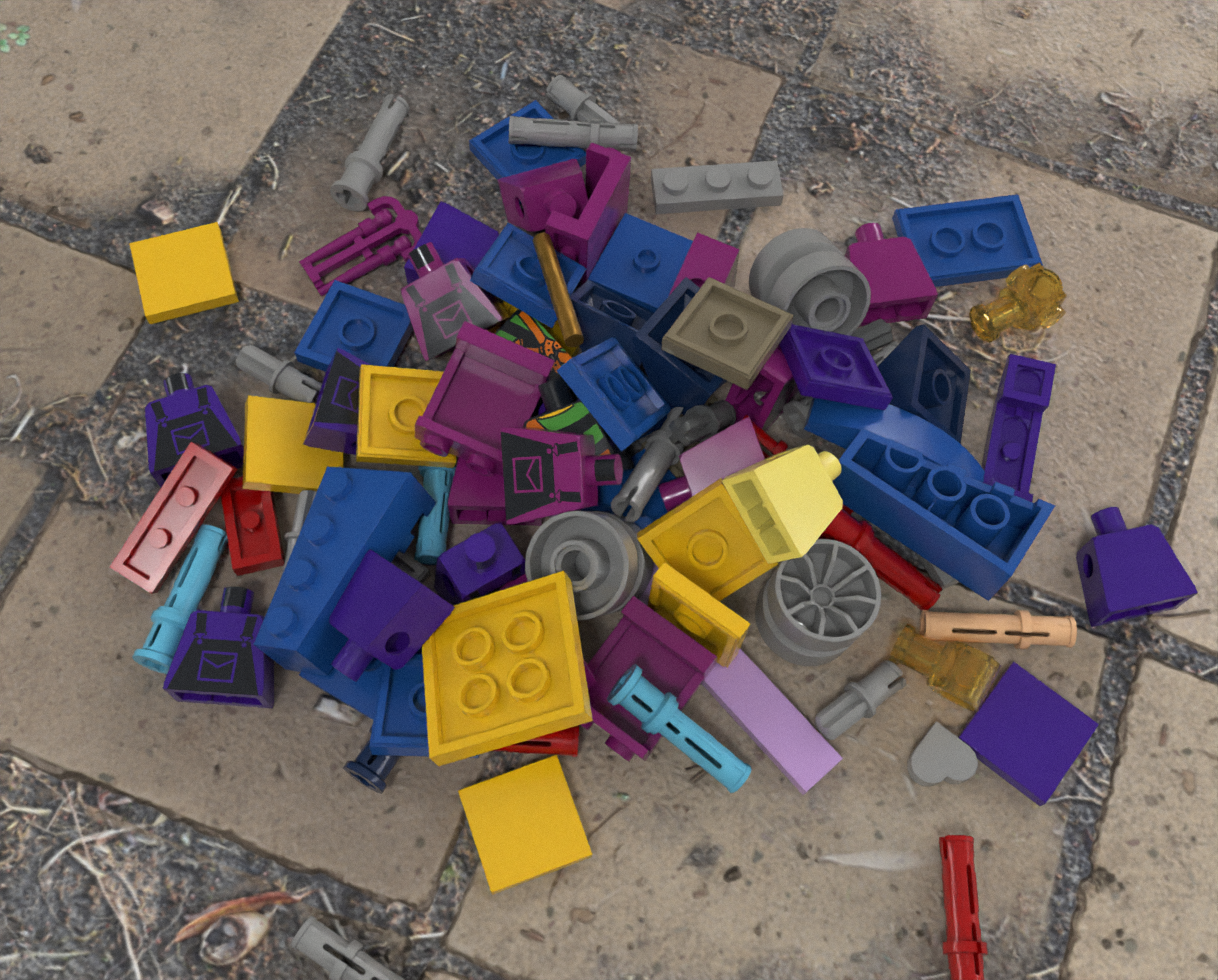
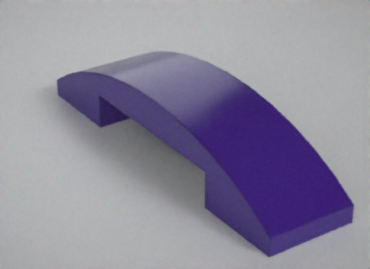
M1010 354L1007 357L988 429L981 466L985 471L983 483L993 486L995 482L1015 489V496L1032 502L1034 494L1029 493L1042 415L1049 407L1056 364Z

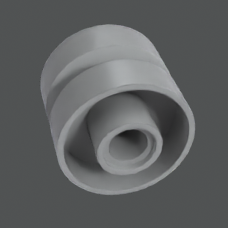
M793 229L772 239L755 258L749 274L751 295L793 314L792 324L850 336L863 321L870 305L871 291L866 277L823 233L815 229Z
M570 511L550 518L535 532L527 549L525 571L528 582L565 571L572 582L577 620H587L622 611L632 596L639 599L645 592L651 579L653 560L637 539V533L641 529L634 522L625 521V516L622 515L620 518L610 511Z
M817 539L804 556L781 561L761 589L755 607V618L759 633L767 646L775 654L790 663L801 666L827 664L847 650L876 619L881 605L880 583L871 564L857 550L839 541Z

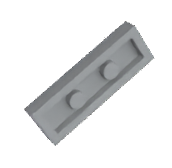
M777 161L651 169V186L655 214L781 206L784 196Z

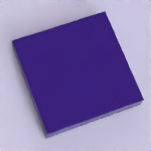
M792 324L779 343L802 396L879 410H886L893 399L863 338Z
M1013 661L958 735V738L971 747L979 761L1038 806H1042L1047 803L1099 724Z

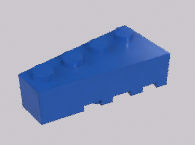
M863 428L840 457L841 474L832 481L845 506L987 601L1013 575L1056 506L1041 499L1032 503L1014 495L1015 489L995 482L993 486L965 476L966 469L948 463L947 466H940L923 459V452Z
M327 466L253 644L285 670L328 676L332 670V661L349 638L329 624V618L365 554L371 549L390 563L398 552L404 554L414 539L410 532L421 515L428 517L436 504L435 500L411 472Z

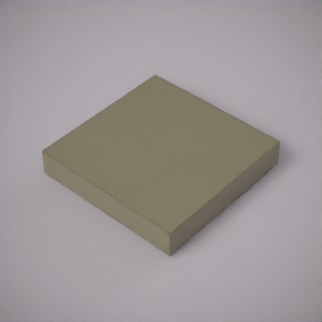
M708 277L662 338L661 350L748 390L790 329L794 315Z

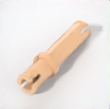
M922 610L920 615L919 630L922 642L948 641L1013 644L1016 649L1027 650L1030 645L1066 646L1072 648L1077 637L1075 618L1069 615L1065 617L1031 615L1028 610H1016L1014 615Z

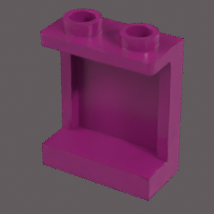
M590 143L586 150L585 189L588 202L579 219H575L553 210L545 224L546 233L550 235L554 249L586 268L577 287H581L588 280L601 254L628 210L631 157L622 154L614 148H605L594 143Z
M464 321L456 337L455 350L423 416H419L415 423V438L421 441L420 445L425 450L435 455L446 457L450 453L466 460V466L476 473L492 477L494 473L503 476L500 427H523L524 421L532 418L541 398L538 386L548 382L555 360Z
M632 596L621 611L623 618L588 663V667L598 683L588 689L593 721L581 724L582 727L589 730L593 723H596L609 733L610 736L605 741V744L628 762H630L635 754L646 761L663 736L660 733L654 735L651 733L647 734L641 729L642 722L620 704L613 706L607 701L610 691L621 676L632 665H638L642 669V676L662 693L671 692L677 697L676 701L679 702L678 709L682 711L717 663V656L635 596Z

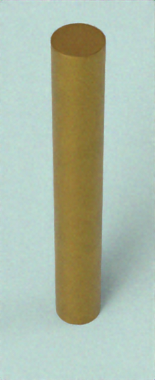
M539 233L534 236L533 244L564 342L567 347H577L583 343L584 337L550 235Z

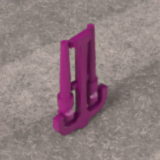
M379 197L367 203L368 209L375 216L374 219L367 218L359 222L358 227L328 243L299 261L320 296L328 293L334 280L347 284L381 265L387 266L397 260L396 256L398 255L402 256L403 260L407 262L409 259L407 255L414 250L422 235L418 229L419 220L417 214L411 210H405L400 202L393 197ZM386 208L392 209V210L395 212V214L397 215L396 218H395V222H394L393 215H392L391 212H390L388 209H386ZM400 233L410 234L415 241L412 246L409 238L404 235L395 240L393 246L386 245L377 250V254L374 256L370 251ZM355 243V244L352 245L351 247H349V248L343 250L342 252H340V253H338V254L332 256L331 258H329V259L323 261L322 263H320V264H318V265H316V266H314V267L312 266L313 263L318 262V261H320V260H322V259H324V258H326V257H328V256H330V255H332V254H334V253H336V252H338V251L344 249L345 247H347V246H349V245ZM363 255L365 261L324 285L321 280L322 276Z

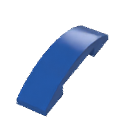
M819 398L812 399L804 430L847 449L863 428L923 452V459L940 466H947L948 463L966 469L965 476L983 483L985 471L970 452L946 432L915 414L890 404L886 410H879Z

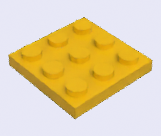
M565 571L454 605L455 608L422 645L429 758L438 766L593 721L572 582Z

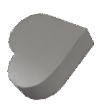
M937 721L929 728L907 761V770L910 777L919 785L927 787L935 786L943 780L949 784L963 783L970 779L978 768V759L971 747Z

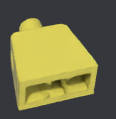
M809 444L773 455L721 480L768 564L804 556L843 506V500L832 482L841 474L842 469L839 460L827 451L817 454L814 447Z

